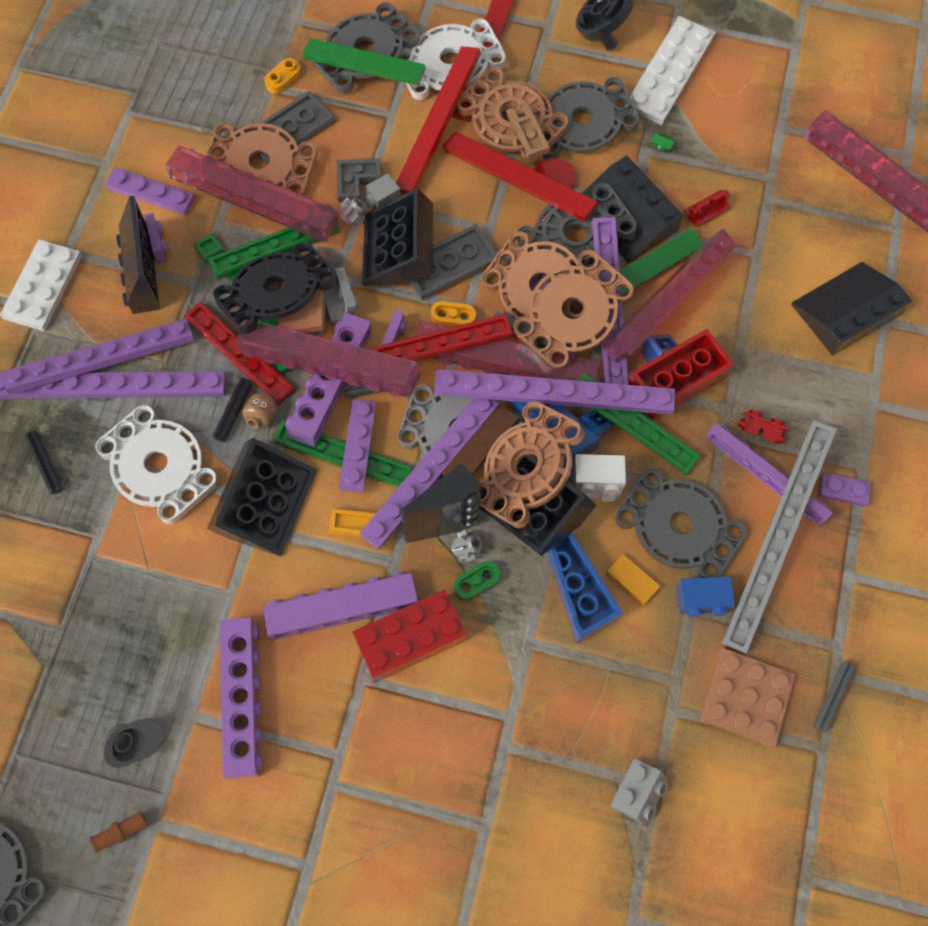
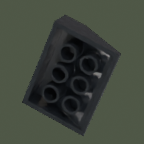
M627 155L609 166L581 193L593 198L594 187L597 184L606 183L612 187L635 219V235L630 239L618 237L617 243L618 253L628 264L679 230L684 216ZM599 191L596 195L598 198L604 199L609 194L606 191ZM612 207L608 212L611 215H617L620 213V209ZM622 224L620 229L624 232H629L632 230V226L630 224Z
M416 188L366 213L364 220L362 284L364 286L415 282L433 274V202Z
M129 196L119 223V234L116 235L118 247L121 248L122 252L118 254L120 266L124 270V273L120 274L122 285L126 288V292L123 293V301L125 306H129L133 314L160 310L154 254L147 224L135 196Z
M860 262L793 301L791 305L833 356L903 314L912 303V299L898 283L864 262Z
M251 438L242 447L207 529L233 541L280 557L317 469L255 438Z
M531 455L523 457L518 464L519 474L527 475L532 472L538 460ZM567 481L557 496L537 508L528 509L530 521L523 528H515L479 506V508L536 553L543 556L581 526L597 505L586 494ZM482 489L480 500L486 496V489ZM500 499L495 503L494 509L496 511L504 507V499ZM516 511L513 514V521H519L523 516V511Z
M462 463L401 509L403 536L406 543L457 533L464 528L470 529L477 523L481 485Z

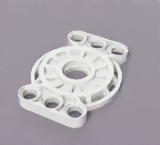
M476 19L471 23L470 28L457 24L434 27L420 36L419 44L413 47L412 50L403 48L401 57L408 56L409 61L422 63L426 66V71L419 86L425 87L423 92L415 91V88L419 86L405 83L414 99L424 100L429 96L431 88L435 90L441 89L452 64H446L440 58L447 53L458 54L461 46L475 47L481 51V56L465 88L469 87L479 78L487 68L498 67L502 70L505 67V52L486 20ZM478 27L485 28V31L476 32L475 29ZM486 42H491L494 44L492 47L483 46V44ZM494 57H500L502 59L498 63L491 61V59Z
M147 405L139 406L103 435L95 446L97 453L103 459L110 460V474L119 492L129 501L138 505L158 507V516L166 524L178 522L218 485V477L215 472L210 468H202V452L192 433L182 425L172 421L157 420L153 409ZM143 412L151 414L147 422L139 421V416ZM163 426H171L176 428V430L173 431L168 428H163ZM124 428H132L133 432L129 437L123 438L120 436ZM183 432L190 437L191 442L188 443L182 436ZM106 443L114 444V448L110 453L102 452V447ZM195 447L197 450L198 460H195V456L193 454V450L195 449ZM155 453L166 455L168 462L164 470L158 473H151L146 470L145 461L149 456ZM115 466L118 467V471L120 474V478L118 479L115 475ZM207 474L213 476L211 484L206 486L200 484L202 476ZM121 485H126L131 493L127 494L121 488ZM189 490L194 492L195 495L191 501L186 502L182 500L184 492ZM140 497V498H142V499L149 500V501H142V500H139V499H136V498ZM167 507L176 508V513L171 518L163 516V512Z

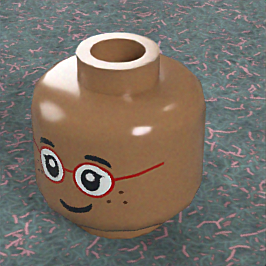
M260 393L254 394L249 398L242 414L247 425L251 428H266L271 424L278 409L275 400L270 395Z

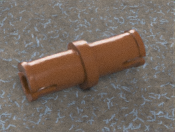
M140 811L121 822L116 821L112 823V827L95 836H91L89 840L95 853H98L100 850L118 841L119 843L126 841V837L148 827L143 813Z

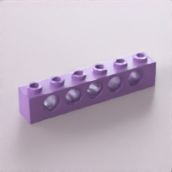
M345 313L342 320L339 319L337 321L333 338L328 339L324 356L318 358L315 367L316 371L313 376H309L304 395L298 397L296 410L293 415H289L285 427L287 428L289 438L314 448L316 447L319 437L372 334L371 321L349 313ZM351 339L350 342H344L343 340ZM338 357L343 358V359L340 360V361H335V360H334L335 358H338ZM327 376L333 377L331 380H324ZM318 395L324 396L319 400L314 399ZM306 415L314 416L313 418L308 420L304 419Z
M251 617L220 620L223 778L227 780L259 777V770H263L262 753L258 754V743H262V728L258 727L257 717H260L262 714L261 701H257V691L261 690L260 675H256V665H260L259 650H255V640H259L258 624L255 625ZM239 641H246V648L243 651L236 652L235 645ZM247 666V673L243 677L235 676L238 667ZM241 691H247V700L243 703H237V694ZM242 717H248V726L243 730H238L236 726L237 721ZM243 743H248V754L239 757L237 754L238 747Z

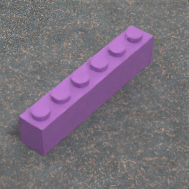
M397 572L386 579H381V577L368 579L367 583L364 584L348 583L343 585L342 589L333 590L332 588H325L319 590L318 594L310 596L308 594H299L294 596L293 600H272L269 602V605L263 606L268 637L271 641L391 614L418 602L412 574Z

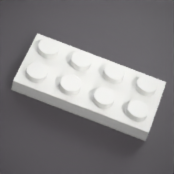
M38 240L0 316L4 320L45 332L82 258L80 251Z

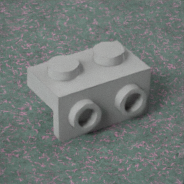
M344 267L335 268L337 284L334 288L326 290L325 306L331 323H337L339 319L342 320L345 313L354 315L356 308H358L357 296L353 295L351 290V278L349 275H346Z
M633 759L610 806L635 819L641 825L646 826L648 821L652 820L655 815L656 805L660 797L667 791L668 778L660 770Z

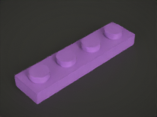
M114 167L105 183L108 190L128 197L134 195L137 200L184 216L188 214L195 201L193 193Z
M353 399L339 485L340 491L364 493L377 403L374 401Z

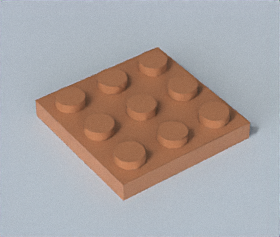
M721 648L699 721L767 747L775 748L795 674Z

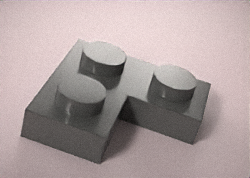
M380 158L337 160L338 202H343L347 197L350 200L354 197L360 199V183L373 182L381 177Z

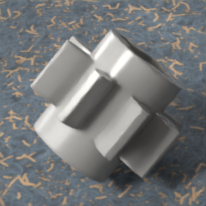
M347 197L340 204V217L347 224L352 225L356 222L359 225L365 219L366 212L364 211L366 206L359 198L354 197L350 200Z
M467 530L458 532V537L453 538L451 545L453 554L459 560L465 559L466 562L477 559L476 554H479L482 549L480 537L474 534V532L468 533Z

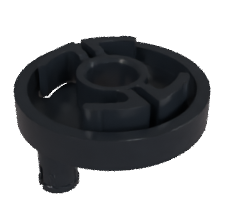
M587 0L576 18L577 30L584 39H599L607 51H612L616 48L618 42L611 33L619 28L628 18L633 9L634 0Z

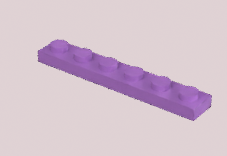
M715 423L705 438L781 497L789 479L787 474L775 469L765 457L753 452L747 443L739 441L731 435V432L726 427ZM810 496L803 514L820 527L831 516L832 512L826 504Z

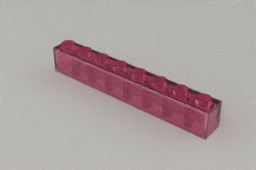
M827 110L809 125L804 139L928 233V186Z
M179 145L166 162L169 178L324 243L328 241L338 224L337 210L330 205L316 202L310 197H304L293 192L291 189L283 188L269 180L258 178L250 172L241 171L230 164L217 161L211 156L200 154L192 148Z
M722 229L709 237L602 345L616 363L631 356L737 247V244L727 232Z
M247 320L244 325L249 324L251 320ZM259 321L255 331L250 334H239L235 341L241 353L248 358L256 357L270 364L275 362L289 369L297 368L304 370L308 374L324 375L330 380L339 379L353 386L361 385L368 387L375 392L379 390L388 392L394 397L403 396L410 398L421 376L416 361Z
M419 320L415 336L451 327ZM500 340L432 358L439 360L443 364H458L468 370L475 368L489 374L579 381L584 373L596 381L600 363L568 355V365L562 370H555L527 345L507 340ZM555 353L551 360L555 364H561L564 362L565 356L562 353Z

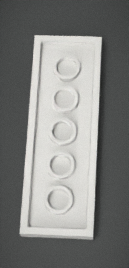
M678 16L630 95L640 116L663 125L712 42L715 31Z

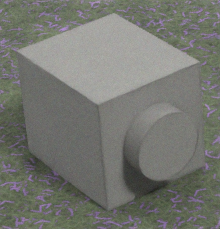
M387 173L366 185L367 195L365 199L371 208L374 207L376 209L400 197V188Z

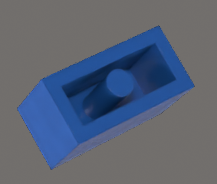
M731 577L681 579L677 584L680 614L688 613V617L702 616L703 613L712 612L713 616H722L728 614L735 606Z

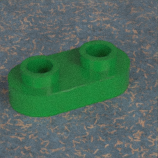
M484 561L458 576L454 582L456 596L462 600H470L493 587L498 582L500 576L498 566L493 562ZM485 572H489L492 577L485 579L482 575ZM469 585L471 589L465 592L462 590V586Z

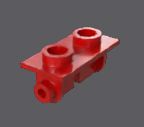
M719 190L683 211L695 227L730 209L731 205L727 202L730 194L727 190Z
M752 409L749 412H742L743 415H746V418H741L737 427L741 428V431L757 436L761 428L764 429L761 438L774 444H783L786 435L782 434L783 430H790L784 427L786 422L776 418H772L771 421L762 418L763 413Z

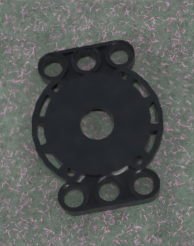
M304 242L297 244L293 248V253H271L250 261L236 274L232 286H218L213 291V296L218 307L240 334H250L256 330L258 319L274 320L298 312L312 300L317 289L330 290L334 288L337 284V278L332 267L311 244ZM302 252H309L307 255L299 256ZM313 264H320L317 268H309ZM323 277H331L328 281H321ZM273 282H285V285L278 291L269 292L265 290ZM223 294H230L224 299L219 298ZM233 307H240L238 311L230 312V309ZM251 320L247 325H240L242 321Z

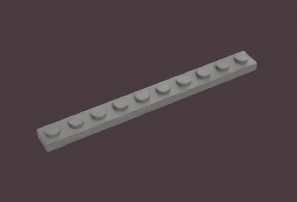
M815 420L812 421L721 644L741 653H747L837 429Z

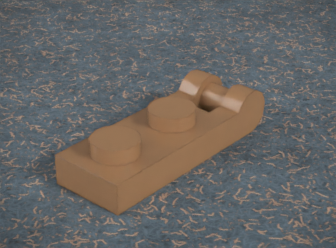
M524 103L519 108L514 109L512 107L507 109L508 119L512 123L529 160L549 153L550 147L529 104Z

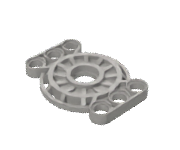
M418 385L412 392L398 432L399 445L408 450L419 445L422 452L426 455L428 453L427 450H430L449 428L451 422L458 418L474 398L434 395L429 386ZM419 392H427L430 397L426 401H419L416 396ZM511 410L512 413L519 417V424L523 423L522 415L517 411ZM413 412H419L422 415V419L418 422H413L409 419V416ZM405 433L414 434V441L411 443L404 442L402 436Z

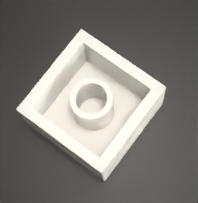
M576 454L571 468V484L590 499H601L604 502H612L619 499L626 484L625 456Z

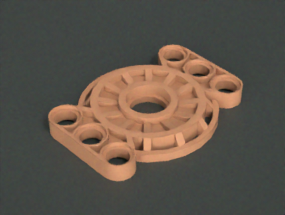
M498 67L488 68L463 92L457 104V111L460 115H472L474 130L485 144L504 152L521 151V157L527 163H534L543 155L529 160L523 146L520 145V139L512 123L502 118V114L507 109L512 107L516 109L521 104L528 103L542 133L550 136V139L547 141L550 148L568 129V117L560 112L552 114L550 101L539 88L522 81H504L503 71ZM498 75L500 78L497 81H491L489 76ZM483 88L486 92L479 95L475 93V90ZM463 102H470L472 104L469 108H463L460 105ZM560 120L564 125L556 127L553 125V122ZM476 122H480L481 130H479Z
M223 123L219 124L214 130L202 166V174L205 180L211 184L218 183L223 179L230 190L248 199L271 198L286 191L287 197L291 201L298 202L304 199L318 153L316 146L312 142L304 141L297 146L295 140L287 131L272 124H250L234 132L231 125ZM223 131L231 133L226 139L220 138V134ZM281 134L289 139V142H286L285 139L281 137ZM304 149H312L313 153L305 157L302 155V151ZM216 150H224L223 156H213ZM259 152H263L270 157V161L265 168L255 169L249 165L250 159ZM304 167L307 169L306 174L302 176L297 175L296 170ZM212 168L218 169V173L215 176L207 175L208 170ZM298 186L301 188V192L293 195L290 193V189Z
M517 231L509 237L485 270L482 281L488 289L498 290L506 311L517 320L519 316L514 314L513 311H518L524 317H530L529 303L533 293L530 288V282L534 276L540 273L548 275L559 268L571 266L573 261L578 266V260L573 253L562 245L548 241L531 243L529 237L524 232ZM525 238L523 247L516 248L514 246L516 239ZM548 246L552 247V249H539V247ZM558 249L564 251L569 256L565 258L562 254L558 253ZM505 256L512 257V262L508 266L501 265V260ZM564 272L556 275L555 277L558 278L562 275L570 274V272ZM497 274L499 276L498 282L493 285L488 284L489 276ZM504 295H508V299L511 302V305L509 307L505 301ZM538 295L535 297L533 308H537ZM574 298L567 300L562 306V313L569 319L579 318L585 310L582 301ZM576 303L583 305V310L579 314L571 313V307Z
M592 250L583 251L578 256V266L559 268L540 280L530 298V317H519L515 321L513 326L515 335L551 368L562 370L568 365V352L587 351L599 345L608 337L617 320L618 303H627L633 297V285ZM585 257H592L595 263L591 267H585L582 264V260ZM604 271L610 272L612 275L611 280L602 282L599 279L600 273ZM570 272V274L562 275L558 278L555 277L558 274ZM550 279L551 282L543 290H540L543 284ZM625 286L630 292L627 296L620 297L616 294L617 288ZM538 295L537 308H533L535 297ZM569 299H578L584 304V313L577 319H569L562 313V306ZM614 310V316L610 324L608 323L609 313ZM521 323H528L531 326V330L526 334H522L518 331V326ZM605 329L606 332L600 338L596 339ZM538 338H545L548 341V345L543 349H538L534 344ZM591 342L590 344H588V345H586V346L577 347V346L585 345V344ZM555 353H562L565 356V360L561 364H555L551 360L552 356Z
M536 401L530 402L524 407L523 417L525 423L509 428L494 442L487 454L484 466L485 481L479 482L481 489L487 490V494L480 500L479 506L515 528H523L529 523L530 512L528 509L546 504L557 496L565 486L572 468V451L570 446L579 444L585 436V432L579 423ZM534 409H540L539 416L531 419L530 413ZM551 419H559L556 427L548 428V423ZM571 428L578 429L575 437L567 438V432ZM527 455L536 456L538 462L535 469L527 475H520L518 472L520 460ZM567 456L566 467H565V469H563V468H564V457ZM500 499H504V507L496 511L494 509L495 503ZM518 510H522V518L519 521H513V514Z

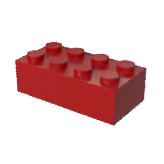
M705 329L632 371L628 379V385L675 389V408L728 377L735 364L709 330ZM648 413L652 420L663 415L660 413Z
M446 590L352 631L374 683L463 643L467 637Z

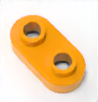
M293 58L280 62L265 76L266 89L271 93L284 91L301 75L299 62Z
M438 301L431 307V319L437 325L455 327L475 322L476 311L469 304ZM441 313H443V314H445L446 316H445V317H439L438 315L441 314ZM466 316L468 319L462 320L461 317Z

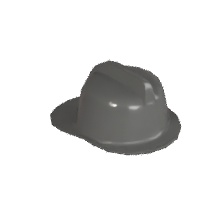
M147 718L130 724H119L111 728L102 742L103 757L106 763L111 767L122 768L154 754L161 747L164 740V730L161 724L156 720Z

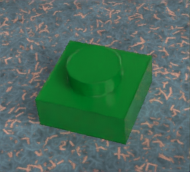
M656 132L651 142L656 144L655 147L666 152L667 149L672 150L677 140Z

